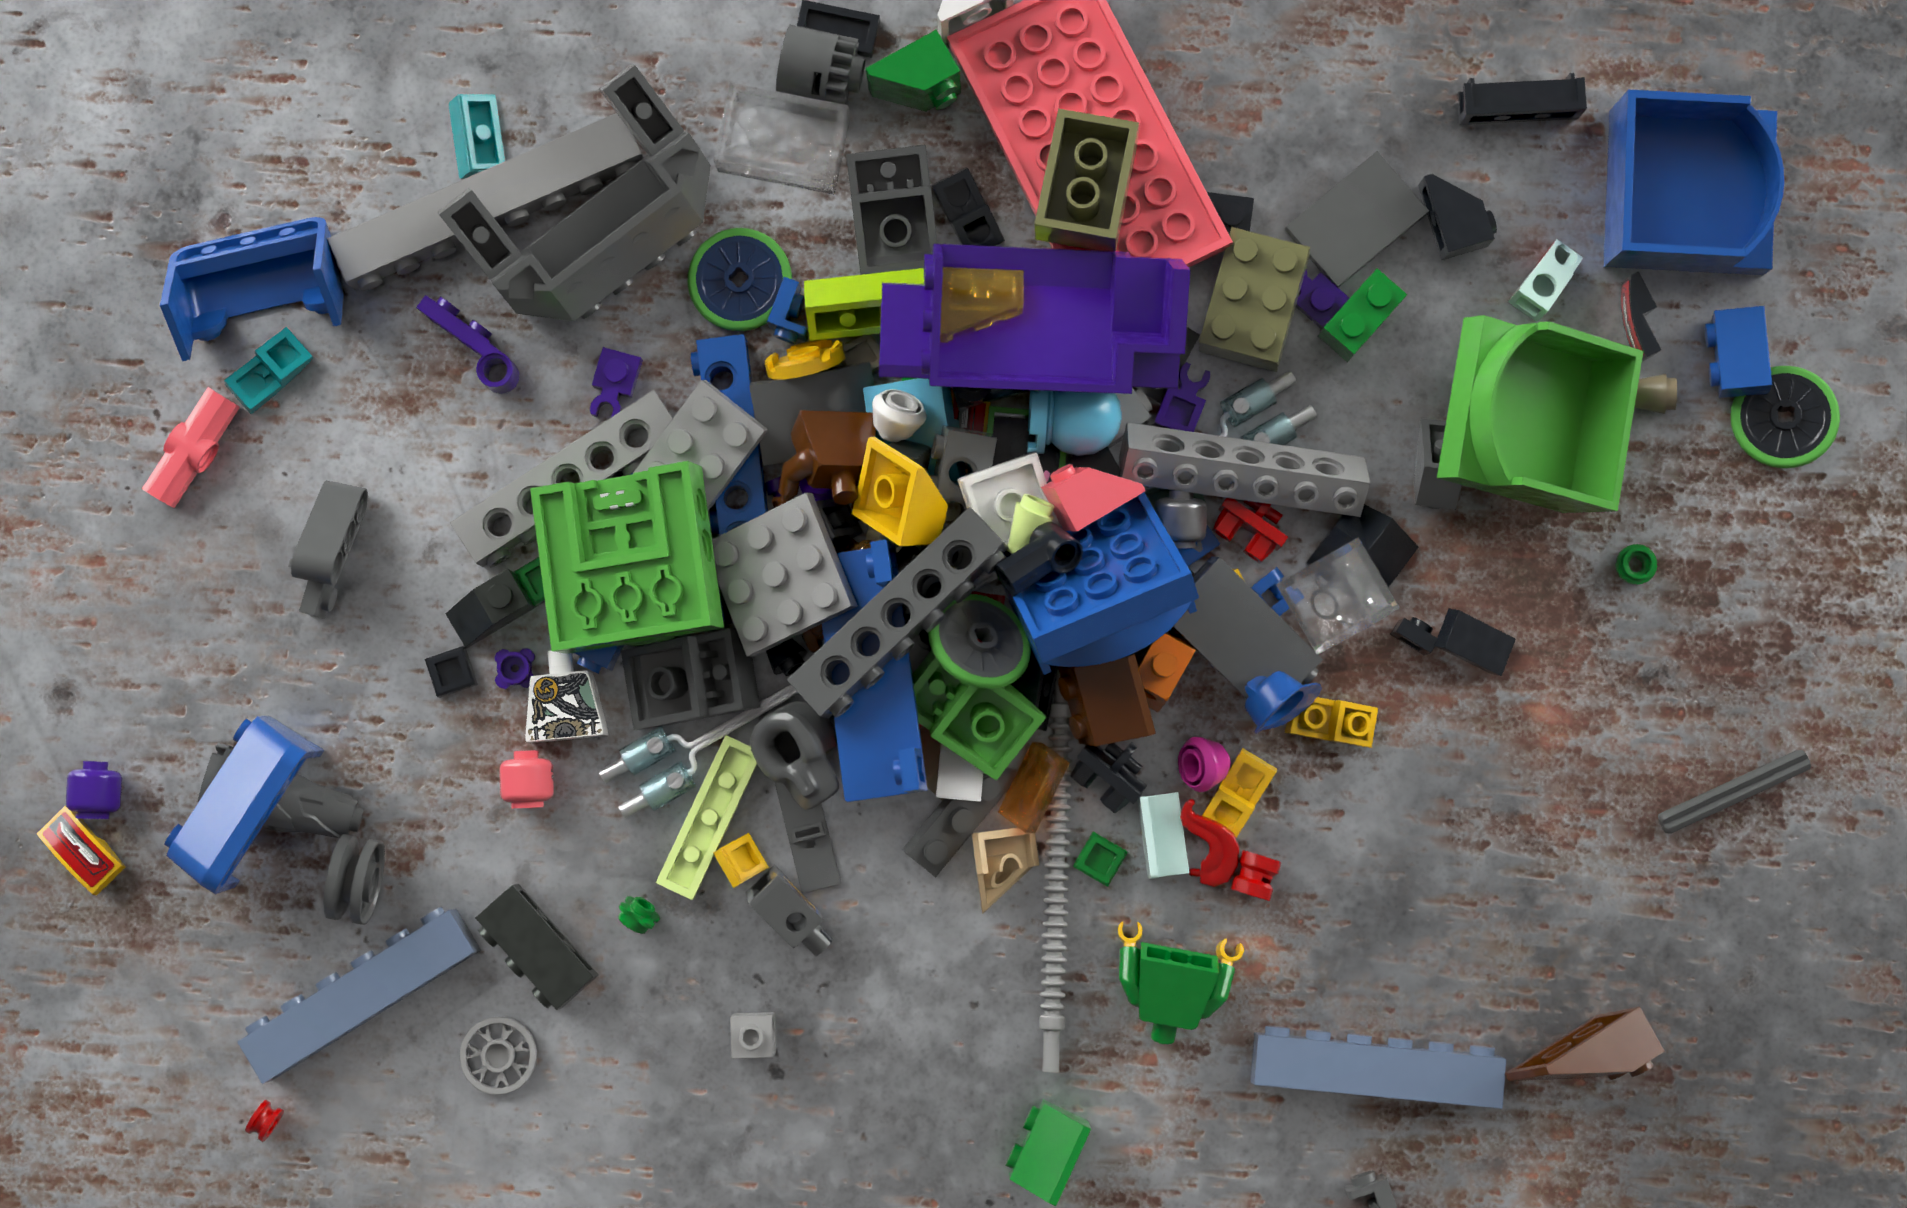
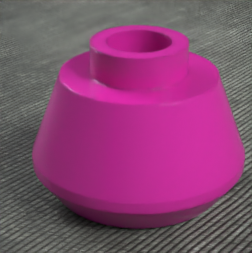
M1198 736L1189 738L1182 746L1178 755V769L1182 780L1197 792H1206L1224 780L1231 764L1228 752L1220 743Z

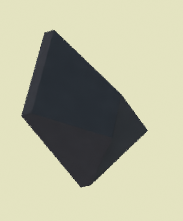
M1364 504L1361 517L1343 514L1340 516L1305 564L1370 612L1419 547L1393 518Z

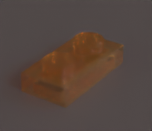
M1032 742L998 813L1025 833H1036L1070 762L1042 742Z

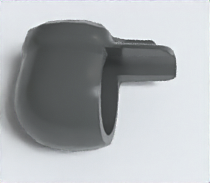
M794 701L767 714L755 725L751 735V751L757 765L764 775L772 781L783 783L801 808L805 810L812 809L837 793L839 781L826 757L828 752L838 746L836 731L830 719L820 717L807 702Z

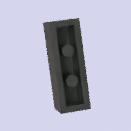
M519 884L511 885L475 917L482 925L478 928L480 935L492 947L498 944L508 955L505 959L508 967L520 978L524 975L527 976L535 986L531 990L532 993L546 1008H549L551 1005L556 1010L563 1008L599 975Z

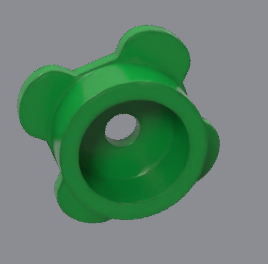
M627 896L625 899L626 903L621 902L619 905L621 910L618 915L619 920L624 926L636 933L645 934L648 929L654 927V922L658 923L660 920V916L655 912V907L644 898Z

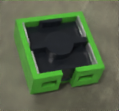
M989 406L987 433L997 437L992 466L1029 454L1027 453V443L1035 442L1036 435L1029 434L1030 431H1028L1029 409ZM1051 442L1049 445L1045 444L1044 454H1038L1043 473L1047 470L1051 475L1056 470L1065 466L1066 453L1059 450ZM1049 476V479H1048L1047 483H1049V482L1052 481V479H1051L1050 476Z

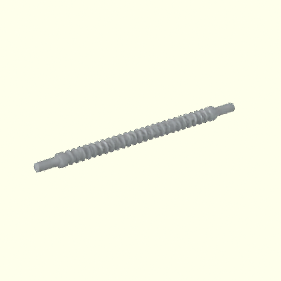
M1059 669L1054 689V703L1051 705L1049 716L1053 718V723L1049 724V728L1053 729V734L1049 735L1048 739L1053 741V745L1048 747V751L1052 752L1053 755L1052 758L1047 760L1048 763L1052 764V769L1047 771V774L1052 776V780L1047 782V786L1051 787V793H1047L1046 796L1051 798V804L1047 805L1046 809L1051 811V815L1046 817V821L1050 822V827L1045 829L1046 833H1050V839L1045 841V844L1050 846L1049 851L1045 852V856L1049 857V862L1044 864L1045 868H1049V874L1044 875V879L1049 881L1048 886L1044 887V891L1048 892V898L1043 899V902L1048 904V909L1043 910V914L1048 917L1047 921L1043 922V926L1047 927V933L1042 934V937L1047 939V944L1042 946V949L1046 950L1047 954L1042 957V961L1046 962V968L1041 969V972L1046 974V979L1041 981V984L1046 989L1040 994L1041 997L1045 998V1003L1040 1005V1008L1044 1009V1014L1040 1015L1039 1023L1040 1029L1044 1030V1072H1059L1060 1030L1065 1028V1017L1060 1015L1061 1010L1065 1009V1005L1061 1004L1060 1000L1066 996L1065 993L1061 992V986L1066 985V982L1061 980V975L1066 974V970L1062 969L1061 965L1067 961L1065 957H1062V951L1067 950V947L1062 945V940L1067 938V935L1062 930L1068 925L1066 922H1063V916L1068 914L1063 909V905L1068 903V899L1064 898V892L1069 890L1068 887L1064 886V881L1069 879V876L1064 874V870L1069 868V864L1065 863V857L1070 855L1069 852L1065 851V846L1070 844V841L1065 839V835L1070 833V829L1066 828V822H1070L1071 818L1066 816V811L1070 810L1071 806L1067 805L1066 801L1071 798V794L1067 793V787H1071L1072 783L1067 781V776L1071 775L1072 771L1068 770L1067 766L1072 763V759L1068 758V753L1072 752L1073 748L1068 746V741L1073 740V736L1068 733L1070 729L1069 718L1071 717L1068 702L1062 697L1058 686V680L1061 677Z

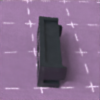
M1569 73L1566 79L1500 83L1475 84L1474 78H1469L1467 83L1463 84V92H1458L1459 125L1579 119L1587 109L1585 77L1575 79L1574 73Z

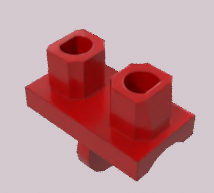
M1226 498L1218 509L1221 513L1217 517L1212 529L1214 533L1230 542L1241 526L1251 532L1254 536L1243 552L1259 564L1274 549L1278 551L1283 546L1288 536L1262 519L1264 516L1277 525L1283 514L1272 508L1271 504L1244 500V503L1256 510L1253 513L1235 499Z

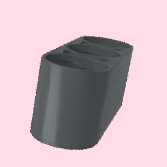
M329 480L323 483L293 554L291 565L292 577L332 586L337 583L366 512L368 502V490L366 488Z

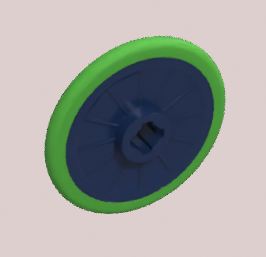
M732 228L714 234L701 244L691 260L687 282L691 300L705 319L723 329L747 331L767 324L784 277L792 279V273L787 256L772 238L753 229ZM737 272H743L748 278L741 287H737L731 281L737 275Z

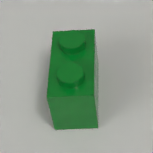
M1376 268L1324 326L1318 337L1348 363L1408 294Z

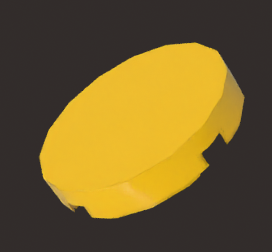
M827 339L807 341L790 346V348L786 349L787 355L779 358L776 352L771 354L765 360V367L768 378L774 380L798 378L815 374L840 364L845 359L842 342L839 340L833 343L832 340Z

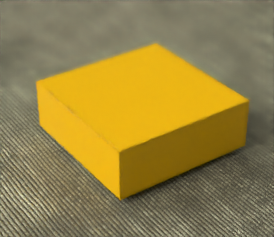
M750 833L713 852L733 888L769 868Z

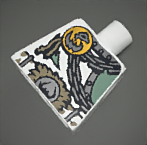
M551 650L548 651L549 674L531 676L526 742L542 743L609 736L593 673L590 671L574 672L572 653L565 654L552 652Z

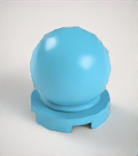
M1030 390L1028 431H1030L1029 434L1036 435L1035 442L1027 443V453L1037 452V454H1044L1045 444L1049 445L1050 442L1062 452L1076 456L1095 454L1109 446L1118 434L1122 420L1121 404L1115 393Z

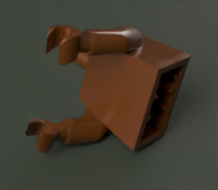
M800 410L791 432V439L797 454L783 464L778 488L781 496L772 498L774 508L794 499V496L798 494L800 481L806 478L808 485L812 488L832 489L835 503L841 505L852 503L851 508L853 509L854 502L858 498L857 488L868 437H876L873 413ZM855 517V518L853 519V520L861 521V520L858 519L857 517Z

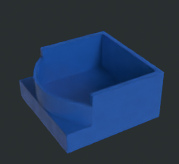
M1628 89L1609 111L1604 267L1761 276L1772 270L1774 221L1779 212L1784 191V166L1781 152L1776 142L1777 111L1755 110L1751 105V96Z
M1145 492L1077 532L1066 531L1078 540L1083 547L1082 559L1072 571L1068 573L1053 571L1015 597L1009 594L1004 587L1010 606L1020 620L1030 647L1044 675L1052 672L1049 665L1064 667L1090 666L1129 656L1158 640L1179 621L1187 610L1189 614L1196 612L1194 600L1199 598L1191 571ZM1006 551L1004 555L1007 558L1010 555H1012V553Z

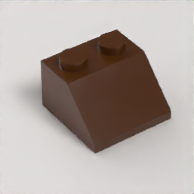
M1135 654L1097 665L1080 667L1058 666L1061 676L1058 680L1059 690L1062 697L1068 702L1071 713L1069 718L1070 730L1079 744L1100 746L1156 734Z

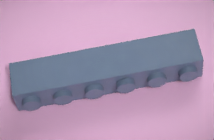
M442 907L437 908L420 919L424 926L410 934L407 928L398 932L385 941L388 948L376 956L372 950L361 955L350 963L353 970L340 977L335 972L315 985L318 992L305 999L300 994L281 1005L280 1008L283 1013L270 1021L267 1016H264L247 1026L245 1030L248 1035L237 1041L261 1083L273 1081L480 952L479 945L458 910L452 909L445 912Z
M1265 1026V1033L1254 1032L1250 1081L1254 1085L1503 1109L1506 1058L1495 1055V1048L1470 1045V1052L1468 1053L1453 1051L1454 1044L1429 1041V1048L1427 1049L1412 1047L1413 1040L1389 1037L1388 1045L1371 1043L1372 1036L1361 1034H1347V1041L1330 1039L1331 1032L1320 1030H1306V1037L1289 1035L1290 1028Z

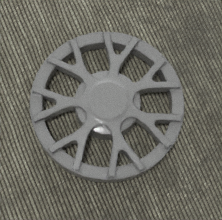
M508 1017L485 1019L474 1025L462 1041L459 1055L461 1069L466 1079L482 1092L489 1094L512 1092L525 1084L535 1069L537 1062L535 1040L530 1031L514 1019ZM502 1023V1039H492L490 1024ZM506 1024L512 1026L509 1031H507ZM484 1026L486 1028V1034L480 1031V1029ZM515 1029L524 1036V1039L516 1047L507 1041ZM475 1034H478L488 1042L482 1050L469 1044ZM527 1042L529 1048H525L523 1045ZM469 1048L474 1053L467 1056V1050ZM516 1051L530 1052L529 1065L515 1062ZM481 1056L484 1067L471 1072L467 1059ZM511 1066L520 1077L512 1085L509 1084L504 1074V1071ZM521 1068L527 1069L524 1075L520 1070ZM488 1070L498 1072L495 1087L483 1084ZM477 1073H481L479 1080L474 1076ZM503 1081L506 1087H499L500 1082Z

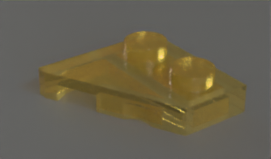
M943 267L940 342L953 340V334L973 327L975 331L991 326L994 321L1007 320L1022 314L1024 306V270Z

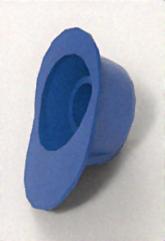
M1282 671L1274 672L1268 677L1257 676L1247 682L1244 688L1248 698L1244 706L1257 726L1254 733L1257 734L1262 730L1276 728L1297 717L1319 696L1322 689L1321 684L1311 683L1303 685Z

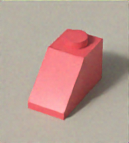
M1072 464L1053 472L1050 475L1052 481L1041 487L1048 502L1055 506L1053 511L1061 527L1065 531L1074 532L1081 530L1146 491L1141 483L1089 467L1074 468Z

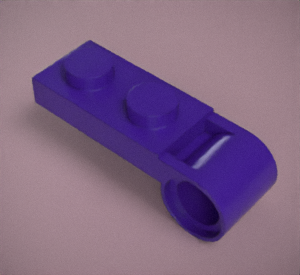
M427 295L423 297L416 308L424 316L481 356L476 367L479 380L495 393L503 394L513 390L519 381L518 368L488 340L492 333L474 320L469 325L456 317L460 310L441 296L437 302ZM499 363L506 364V376L498 382L490 381V369Z

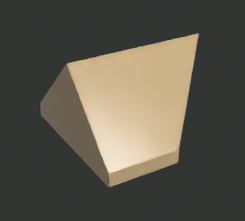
M1034 825L972 833L982 914L1033 866H1040Z

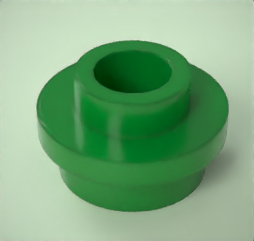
M1641 544L1629 545L1619 552L1615 563L1616 571L1623 581L1632 585H1640L1648 582L1655 575L1657 559L1648 547ZM1631 558H1637L1641 561L1642 568L1639 572H1634L1630 569L1629 561Z

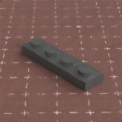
M1027 742L997 780L983 772L981 802L944 798L902 850L936 878L1039 751Z

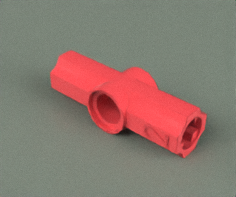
M208 387L186 422L178 424L169 434L164 444L163 451L165 454L142 489L170 507L175 508L197 473L204 472L213 462L219 450L217 442L240 407Z

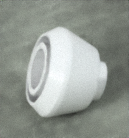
M885 390L876 395L872 402L873 425L879 435L890 442H899L910 438L923 425L927 417L921 401L901 390Z

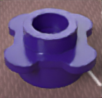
M523 648L520 652H509L507 649L499 650L495 655L498 673L495 678L497 686L502 689H507L511 685H521L524 688H529L530 678L535 676L532 674V662L535 660L534 652L528 648ZM513 665H518L519 670L517 672L512 671Z

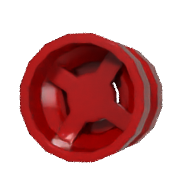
M1242 850L1239 860L1241 871L1238 876L1234 877L1231 889L1270 901L1273 893L1270 882L1279 873L1282 862Z

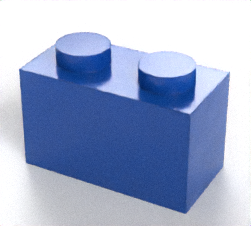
M1765 306L1714 310L1711 323L1705 324L1707 348L1714 347L1715 362L1709 363L1710 386H1718L1719 398L1768 394L1772 387Z

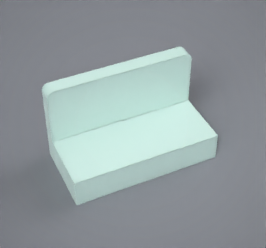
M1178 792L1139 797L1137 802L1148 878L1154 879L1189 873L1184 830L1180 818L1181 808Z

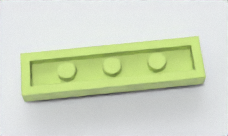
M725 735L658 876L657 884L688 899H695L713 861V852L718 850L757 767L751 746Z

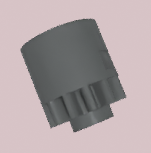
M790 24L781 49L776 78V92L845 107L848 102L849 91L859 93L864 75L866 58L857 54L859 47L858 39Z

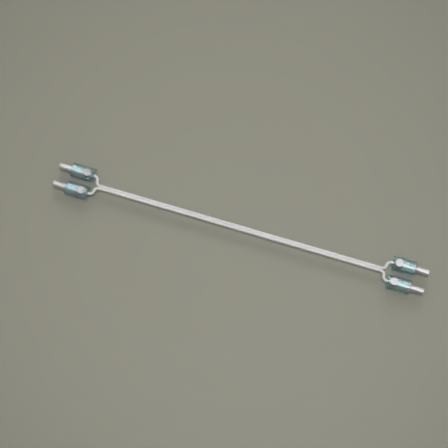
M1288 371L1269 383L1260 378L1220 401V406L1224 412L1220 418L1222 430L1220 436L1226 437L1228 434L1227 419L1235 428L1277 404L1275 395L1297 383L1293 373ZM1311 405L1289 418L1281 412L1240 436V439L1286 445L1297 438L1295 430L1317 418V414ZM1144 486L1146 491L1153 488L1149 486ZM994 571L989 575L986 572L982 573L973 582L976 586L973 591L997 579L996 572ZM789 685L761 701V708L746 710L692 742H686L678 734L668 735L661 725L619 749L622 757L598 772L605 783L628 770L635 776L675 753L676 748L672 740H677L685 748H692L689 753L691 763L689 770L682 760L640 784L639 787L642 793L619 806L625 818L650 805L653 811H656L697 787L692 774L697 769L695 754L698 751L797 695L798 692L792 685Z

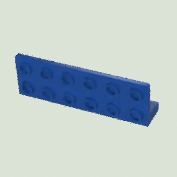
M887 539L870 542L871 548L837 553L858 607L822 623L824 644L899 574L895 545ZM903 606L898 607L892 615V622L897 628L906 625ZM876 634L867 636L862 643V651L865 656L876 654L880 648V639ZM909 652L898 661L893 657L882 668L885 672L882 678L869 689L862 687L851 697L854 700L853 705L838 718L834 717L844 799L847 802L928 791ZM846 663L836 665L832 671V680L836 685L845 683L849 678L850 670Z

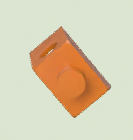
M1171 631L1166 632L1149 645L1138 665L1144 690L1147 691L1145 695L1148 706L1156 712H1159L1168 701L1196 651L1187 640Z

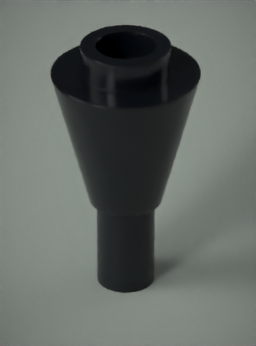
M791 638L767 650L766 654L775 675L783 673L785 676H789L805 663L803 658L806 656L807 650Z

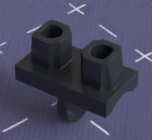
M1133 742L1125 750L1115 743L1108 744L1105 749L1100 746L1085 745L1078 754L1077 758L1079 761L1070 775L1072 779L1085 788H1088L1097 776L1106 781L1110 787L1101 796L1100 800L1113 813H1117L1129 802L1134 804L1147 787L1143 781L1135 776L1143 766L1131 757L1137 749Z

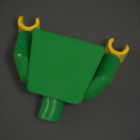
M1121 922L1118 927V935L1124 943V947L1120 948L1119 952L1120 983L1129 1003L1139 1008V1019L1153 1023L1151 1039L1161 1044H1172L1175 1041L1177 1028L1196 1029L1201 1019L1209 1018L1227 1001L1235 973V968L1232 965L1234 961L1242 957L1244 953L1243 945L1241 943L1237 944L1233 957L1227 956L1224 951L1227 938L1217 944V956L1141 942L1139 949L1136 947V943L1142 938L1141 924L1137 922L1138 934L1134 938H1127L1122 933L1123 922Z

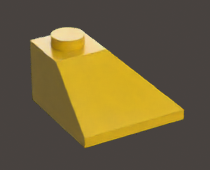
M868 437L857 488L858 498L854 502L852 515L899 546L930 545L942 533L948 504L922 466L878 438Z

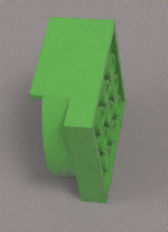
M1486 315L1464 318L1437 478L1561 513L1618 511L1644 351L1550 321L1515 325Z

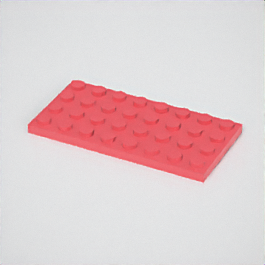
M1023 0L947 36V43L1035 216L1037 214L1059 108L1139 122L1138 144L1116 251L1129 252L1132 257L1182 259L1188 267H1191L1225 251V248L1233 244L1106 0ZM1049 242L1052 249L1090 250Z

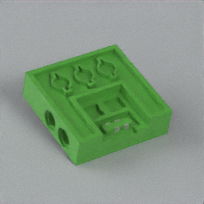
M690 461L649 467L647 471L636 472L627 476L579 483L569 481L530 488L552 652L570 654L619 645L639 646L674 639V636L724 628L702 466Z

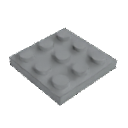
M804 493L712 539L718 584L747 656L754 657L858 607L812 493Z

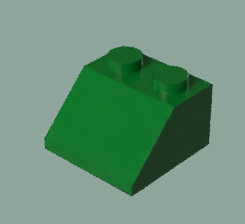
M937 29L865 68L868 90L872 97L927 112L934 107L936 110H942L953 104L957 100L956 95L961 93L960 70Z
M1043 1099L1040 1108L1031 1107L1023 1125V1128L1029 1132L1022 1146L1017 1143L1014 1144L1005 1166L1011 1168L1009 1173L1011 1181L1056 1206L1091 1131L1088 1120Z

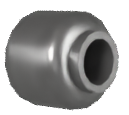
M1169 490V497L1157 500L1154 510L1177 548H1195L1196 542L1203 540L1206 536L1207 504L1201 499L1193 498L1194 493Z

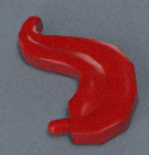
M1190 798L1181 809L1180 818L1182 825L1191 833L1205 840L1210 848L1208 855L1201 861V869L1191 868L1189 869V875L1200 877L1201 884L1216 887L1229 882L1238 867L1240 846L1234 832L1226 826L1196 814L1192 810L1195 800Z

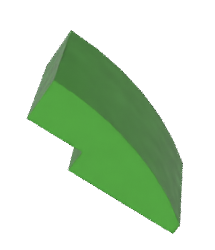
M932 649L912 674L919 724L930 731L932 738L994 780L1000 777L1046 719L1045 714L1011 684L1001 688L986 689L974 687L956 679L942 667Z

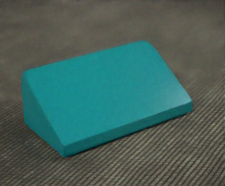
M456 95L449 102V113L458 174L460 179H465L505 162L496 95Z

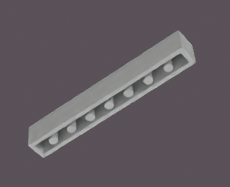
M615 113L327 238L345 282L354 290L359 288L361 291L370 290L382 284V278L395 272L398 275L407 274L416 270L420 266L419 262L432 256L435 259H440L451 255L457 250L456 246L462 243L443 221L438 211L469 187L500 227L506 224L508 227H513L526 222L530 218L529 214L542 208L545 211H550L563 206L567 202L566 198L579 192L581 195H587L598 191L603 187L602 182L616 176H621L644 157L636 138L618 114Z

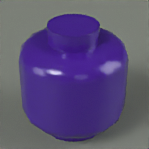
M83 761L82 769L72 770L67 775L65 803L67 809L76 812L75 818L109 819L110 813L118 811L121 806V774L117 771L108 770V762Z

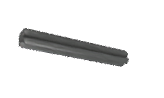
M1793 751L1659 813V823L1665 833H1674L1808 771L1811 768L1810 760L1805 751Z

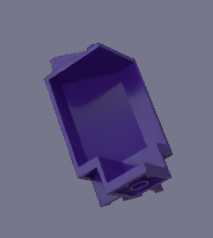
M933 244L932 254H924V284L882 282L879 377L929 379V386L1121 394H1132V387L1178 389L1180 354H1185L1190 268L1182 259L1132 257L1129 252Z

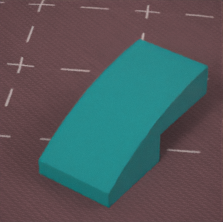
M287 327L256 349V356L224 380L225 386L250 414H253L274 397L313 359L309 351Z

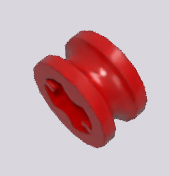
M267 1099L256 1109L245 1128V1132L248 1134L256 1132L259 1135L258 1140L264 1142L271 1135L284 1113V1110L281 1108L272 1109L270 1106L271 1102Z

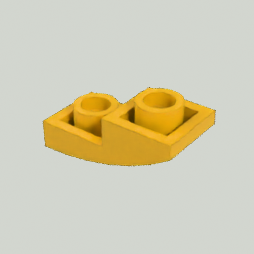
M1317 697L1301 714L1286 723L1285 733L1372 748L1378 708Z

